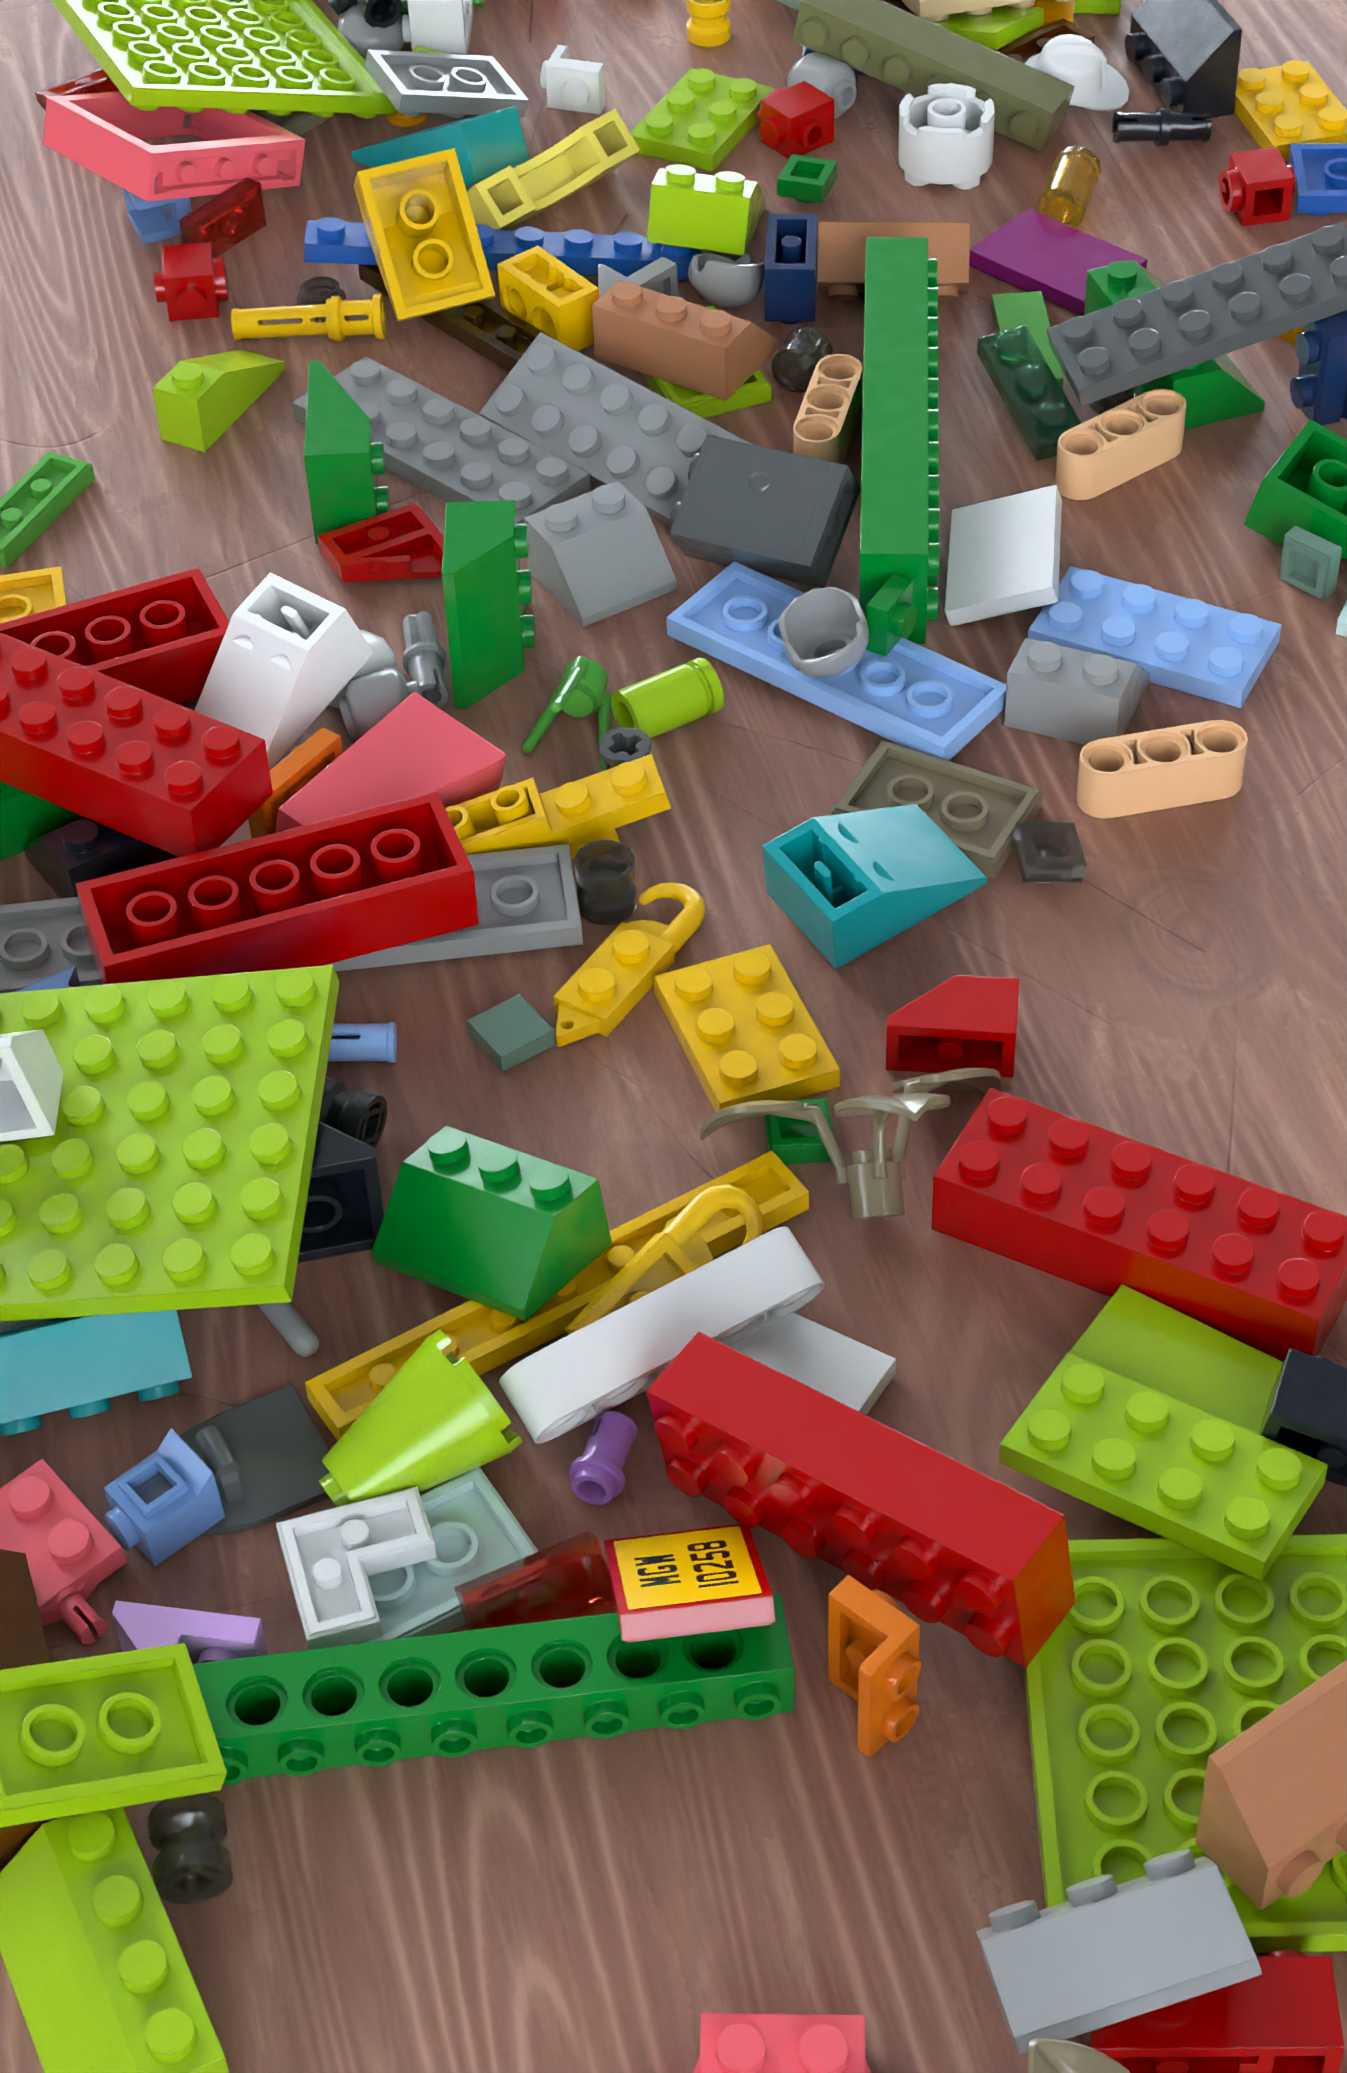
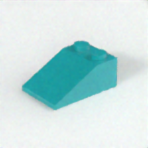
M516 106L416 131L351 151L353 161L374 168L455 148L466 191L510 165L514 168L530 160Z

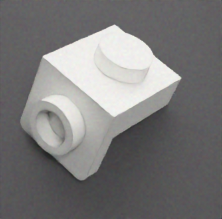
M557 45L550 59L543 62L540 74L541 87L547 91V107L601 114L606 105L604 63L569 59L568 46Z

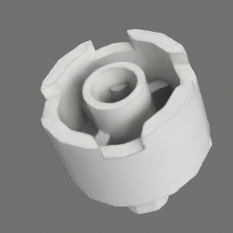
M953 83L929 85L928 94L916 97L915 99L910 93L907 94L899 105L898 142L899 166L904 170L905 181L914 186H924L929 183L939 185L952 184L959 189H971L980 184V176L986 173L993 163L995 120L993 101L989 99L984 102L976 98V89L971 86Z

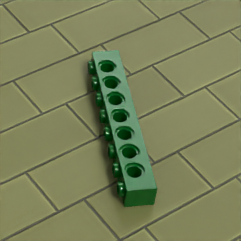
M781 1593L772 1594L775 1622H771V1625L626 1643V1640L622 1641L617 1614L609 1613L192 1664L227 1771L223 1786L239 1783L245 1778L277 1774L307 1776L321 1769L359 1764L381 1767L392 1764L399 1759L432 1755L453 1758L461 1757L480 1749L513 1745L521 1748H535L553 1740L586 1736L608 1739L617 1737L626 1731L659 1727L688 1729L701 1722L740 1717L747 1720H762L776 1713L794 1711V1665ZM709 1665H721V1666H724L723 1668H720V1669H706V1668H703V1667H706V1666H709ZM635 1674L650 1675L648 1677L641 1679H634L629 1677ZM561 1683L575 1684L566 1688L553 1687ZM487 1692L499 1693L492 1697H479V1695ZM413 1701L423 1702L416 1706H403L404 1704ZM335 1711H347L341 1715L327 1716L328 1714ZM260 1720H271L262 1725H252Z

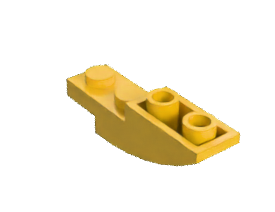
M652 754L543 793H539L535 780L532 777L466 802L446 807L445 809L466 855L569 844L571 859L621 845L616 828L671 809L654 758Z

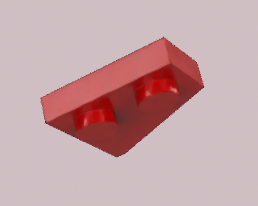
M416 502L318 535L320 554L342 582L442 577L444 535Z

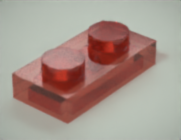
M246 177L181 218L179 223L183 244L211 242L213 256L218 257L265 227L266 217L261 183Z
M589 1531L454 1587L468 1630L592 1616L615 1606L609 1571L598 1538Z

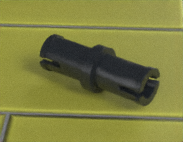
M1157 107L1155 112L1122 113L1117 111L1112 119V133H1117L1113 135L1114 143L1154 141L1156 146H1167L1169 141H1209L1212 131V120L1206 119H1210L1211 113L1209 110L1170 112L1168 107Z

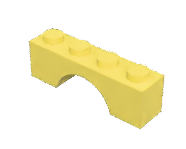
M616 108L583 125L551 148L514 168L510 165L471 187L467 194L475 223L487 225L493 229L510 230L614 172L638 153L640 149Z

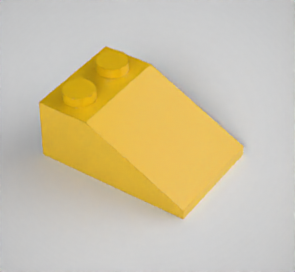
M455 148L357 172L354 183L355 193L366 232L398 322L495 298L494 288Z

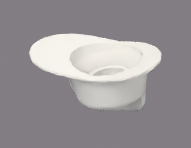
M1067 34L1052 38L1045 44L1041 53L1030 57L1025 63L1075 86L1069 105L1097 111H1113L1120 109L1128 101L1129 88L1126 80L1116 69L1107 64L1106 56L1102 50L1082 36Z

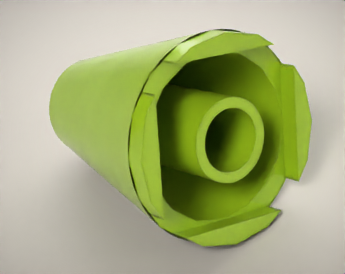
M441 1329L426 1338L321 1460L329 1473L319 1479L318 1482L337 1507L413 1487H418L419 1493H422L512 1453L513 1450L523 1444L520 1435L508 1429L503 1434L501 1433L512 1422L465 1357L458 1360L452 1350L446 1355L441 1352V1350L452 1343Z

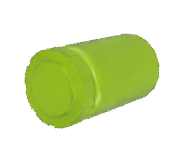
M701 657L614 691L611 696V707L618 728L640 729L647 733L650 739L706 716V714L711 715L718 712L724 706V692L718 674L711 663Z

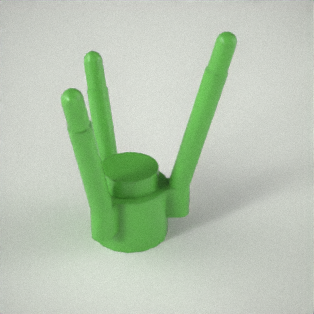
M578 656L575 660L569 662L565 667L558 689L553 692L548 706L522 746V751L525 754H530L561 710L577 718L585 717L593 712L598 713L600 745L601 737L611 730L612 695L605 692L608 676L605 669L599 663L586 659L583 656ZM600 757V768L604 771L606 770V763Z

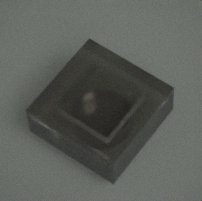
M1016 822L1011 841L1023 883H1082L1087 863L1074 822Z

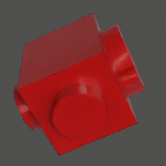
M806 81L786 89L782 87L776 88L766 98L760 100L761 110L757 112L756 116L761 120L759 125L761 142L785 158L789 159L792 154L804 155L834 141V99Z
M1272 147L1229 153L1228 169L1222 170L1220 175H1218L1219 194L1224 211L1226 213L1235 212L1242 226L1290 220L1292 195L1295 191V174L1292 166L1286 164L1278 149Z
M211 242L162 246V272H154V286L157 303L166 302L169 322L219 317L218 301L229 300L224 257L213 256Z

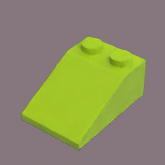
M670 165L666 169L660 168L651 184L646 242L744 256L764 212L766 198L757 182L746 181L745 177L739 173L718 172L715 176L697 174L694 168L686 165Z

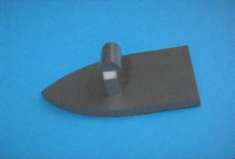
M293 1384L220 1413L180 1435L185 1443L213 1471L225 1513V1518L199 1536L231 1534L252 1529L329 1498V1495L318 1480L329 1473L321 1460L330 1450Z

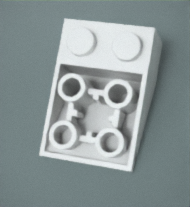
M269 573L233 613L194 711L265 739L269 770H271L374 652L345 608L273 573Z

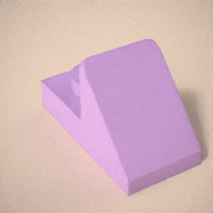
M116 1601L112 1611L122 1652L186 1643L192 1664L268 1655L261 1618Z

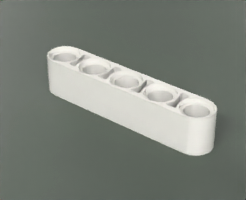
M786 1226L779 1227L529 1355L508 1369L500 1378L499 1384L536 1444L545 1443L595 1418L598 1414L600 1415L646 1391L698 1331L727 1346H731L809 1303L824 1289L825 1283L790 1229Z

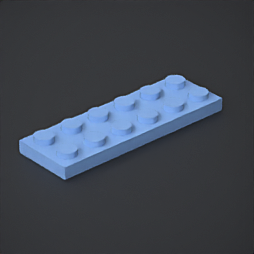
M735 561L666 617L668 636L903 747L947 761L952 759L1005 709L1006 684L903 637L886 657L865 649L860 662L839 675L816 678L803 674L801 671L796 670L788 659L779 628V619L792 600L805 593Z

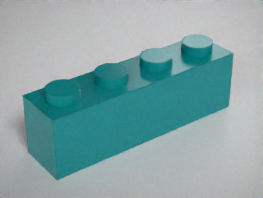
M177 1310L57 1318L0 1332L1 1436L22 1433L41 1427L42 1420L40 1415L66 1408L69 1410L71 1419L110 1410L112 1408L110 1403L111 1397L137 1391L140 1402L155 1400L180 1392L178 1381L192 1378Z

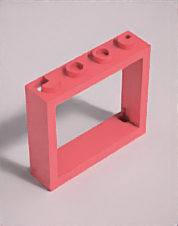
M119 91L47 97L43 145L149 202L300 186L306 139L249 110L245 114H233L218 108H204L202 112L192 113L177 107L159 106L158 110L143 111L130 105ZM185 114H191L190 125H183ZM195 135L204 141L151 146L140 139Z

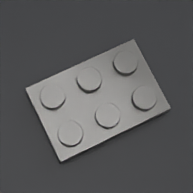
M386 50L367 51L365 69L396 110L402 114L420 116L423 112L441 113L451 118H462L465 114L482 115L516 106L518 117L525 116L528 104L527 97L493 56Z

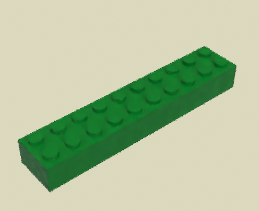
M866 237L859 603L867 619V604L892 574L912 579V604L917 606L918 614L911 634L905 639L916 644H926V621L938 620V587L928 586H937L940 564L938 258H928V237Z

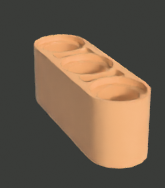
M834 354L822 358L817 363L793 425V454L844 465L862 415L863 365L857 358L846 354Z
M1154 389L1061 434L1057 445L1055 485L1057 484L1060 495L1072 500H1088L1097 497L1179 455L1183 448L1187 407L1185 398L1173 390Z
M1211 720L1091 741L1080 752L1077 805L1082 812L1089 816L1102 819L1232 797L1240 791L1243 784L1248 744L1247 733L1234 722Z

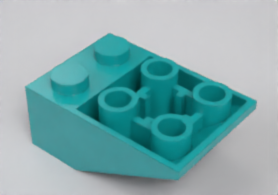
M917 804L813 817L762 845L767 894L835 969L987 884V877Z

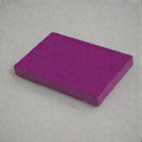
M1030 208L969 249V266L1024 291H1041L1043 299L1081 316H1084L1087 270L1108 266L1116 261L1127 262L1135 260L1147 270L1146 258Z

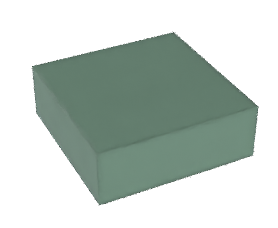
M1294 526L1284 535L1279 579L1326 601L1336 592L1342 547Z
M520 994L467 1020L468 1036L501 1072L555 1046L554 1029Z

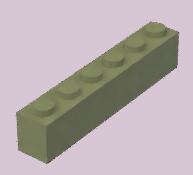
M801 0L792 38V41L847 62L850 67L917 97L927 95L928 86L932 84L953 83L971 86L976 89V98L984 102L989 99L993 101L995 132L1040 152L1046 148L1064 124L1075 86L881 0Z

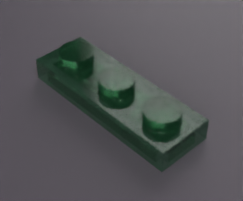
M1024 325L978 338L977 355L1034 458L1038 461L1056 456L1060 435L1081 424V421L1028 328Z

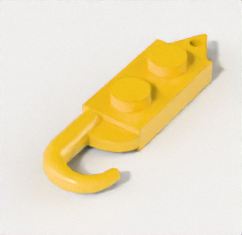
M660 883L649 887L639 896L638 900L642 905H647L657 899L668 898L679 901L683 904L684 908L669 925L649 920L630 921L629 923L622 922L553 996L554 1011L558 1015L556 1027V1043L558 1047L596 1033L607 1037L654 985V976L665 973L675 962V954L701 926L706 914L705 902L695 889L681 883Z
M728 1184L711 1186L696 1195L661 1233H656L564 1329L566 1333L570 1335L713 1261L708 1244L699 1231L722 1209H735L744 1218L747 1230L742 1245L761 1236L764 1228L763 1218L755 1199L745 1190Z

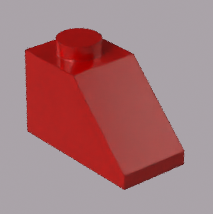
M955 975L887 1017L886 1070L940 1073L962 1068H989L997 1070L1001 1077L1013 1078L1020 979Z

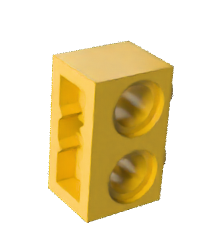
M540 246L533 247L497 264L501 307L577 352L594 344L592 305L599 299L598 287Z

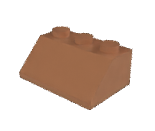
M819 222L818 293H828L829 299L839 301L855 300L858 298V293H865L866 237H928V258H938V301L957 300L958 294L968 293L970 222Z
M617 281L592 305L595 358L725 401L779 349V340L753 322L732 316L725 311L713 310L685 301L678 296H669L641 287L634 282Z
M1347 1660L1208 1757L1195 1843L1260 1911L1284 1893L1289 1898L1302 1894L1319 1877L1325 1863L1343 1850L1347 1853Z

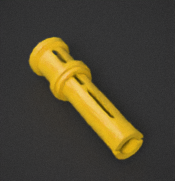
M382 293L374 294L372 299L342 300L340 296H331V299L326 300V304L250 309L232 308L231 326L234 340L328 335L329 339L335 342H343L345 336L375 335L377 340L386 338V309ZM368 315V319L350 321L349 316ZM325 317L326 322H315V318ZM296 318L303 320L302 323L263 325L264 320Z

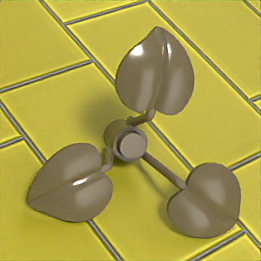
M989 1068L955 1069L894 1082L891 1084L892 1092L903 1094L893 1097L872 1095L837 1103L834 1106L835 1116L838 1117L873 1114V1149L852 1152L853 1165L847 1166L821 1108L818 1107V1104L761 1100L735 1104L712 1114L700 1128V1139L703 1140L725 1125L768 1114L809 1121L815 1125L836 1171L837 1185L848 1184L851 1220L905 1215L901 1179H905L904 1160L911 1119L916 1122L925 1111L946 1108L951 1104L949 1095L927 1092L962 1091L984 1097L990 1088L1001 1090V1076L997 1070ZM890 1113L899 1115L893 1156L892 1148H886V1119Z

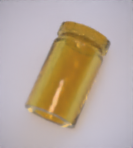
M1070 146L1058 153L1038 199L1037 212L1074 228L1082 222L1102 170L1100 160L1091 150L1085 147Z

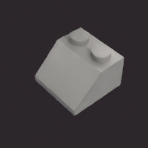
M619 481L597 487L593 491L565 502L551 505L547 509L524 517V523L528 525L529 538L527 569H531V574L582 627L677 589L676 577L646 507Z
M1025 638L1007 672L1004 726L1082 745L1098 739L1124 735L1149 683L1150 673L1137 663L1115 659L1104 654H1094L1068 648L1053 642Z

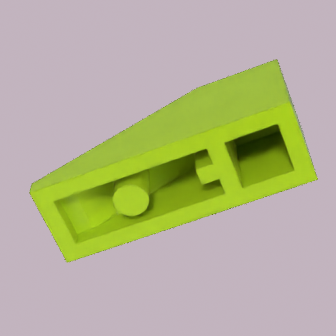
M245 350L180 360L153 387L161 440L206 452L285 371V362Z

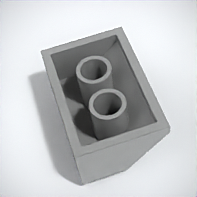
M1190 1849L1178 1850L1145 1862L1146 1876L1118 1885L1115 1884L1113 1875L1098 1876L1067 1888L1066 1892L1069 1901L1038 1911L1035 1900H1027L990 1913L988 1916L992 1926L975 1932L1005 2025L1019 2054L1028 2052L1031 2039L1065 2040L1262 1975L1257 1957L1218 1866L1206 1856L1193 1859Z

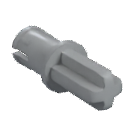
M420 611L417 615L408 614L402 623L406 650L402 655L403 668L409 674L411 681L418 680L424 698L440 708L449 698L443 673L447 663L446 652L438 644L436 628L432 622L431 615L426 611Z

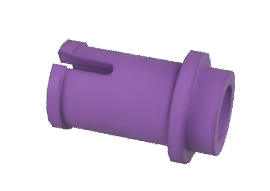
M605 1411L602 1413V1416L598 1414L595 1417L592 1426L593 1430L584 1453L572 1462L569 1470L573 1493L584 1502L594 1505L606 1504L622 1492L625 1483L622 1469L638 1434L637 1425L633 1420L615 1411Z

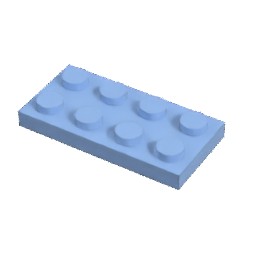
M1071 566L1059 583L1058 602L1043 607L1028 630V638L1053 642L1060 646L1094 654H1104L1115 659L1137 663L1150 673L1149 682L1241 708L1279 643L1282 624L1264 620L1252 614L1239 613L1210 605L1198 599H1188L1159 591L1147 585L1134 584L1112 578L1093 570H1083Z

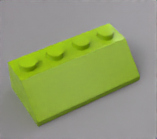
M119 1807L60 1817L42 1824L0 1872V1953L44 2073H229L225 2055L124 1808Z

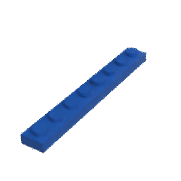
M325 217L317 221L307 220L304 262L378 265L364 223L344 222L335 217ZM476 224L489 271H498V263L533 247L540 246L579 275L598 276V265L603 264L628 277L663 256L677 264V280H689L688 268L692 257L701 254V249L646 242L647 237L629 231L619 232L615 235L592 234L583 229H572L561 233L543 232L535 227L499 230L487 225Z

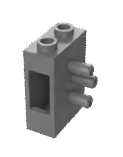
M706 435L700 453L697 452L690 462L688 470L689 483L681 502L676 503L670 516L669 534L683 554L687 557L726 566L735 561L764 575L825 588L861 490L849 467L839 463Z

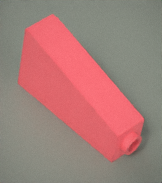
M414 691L278 808L275 833L438 792L445 808L466 802L500 789L507 754Z

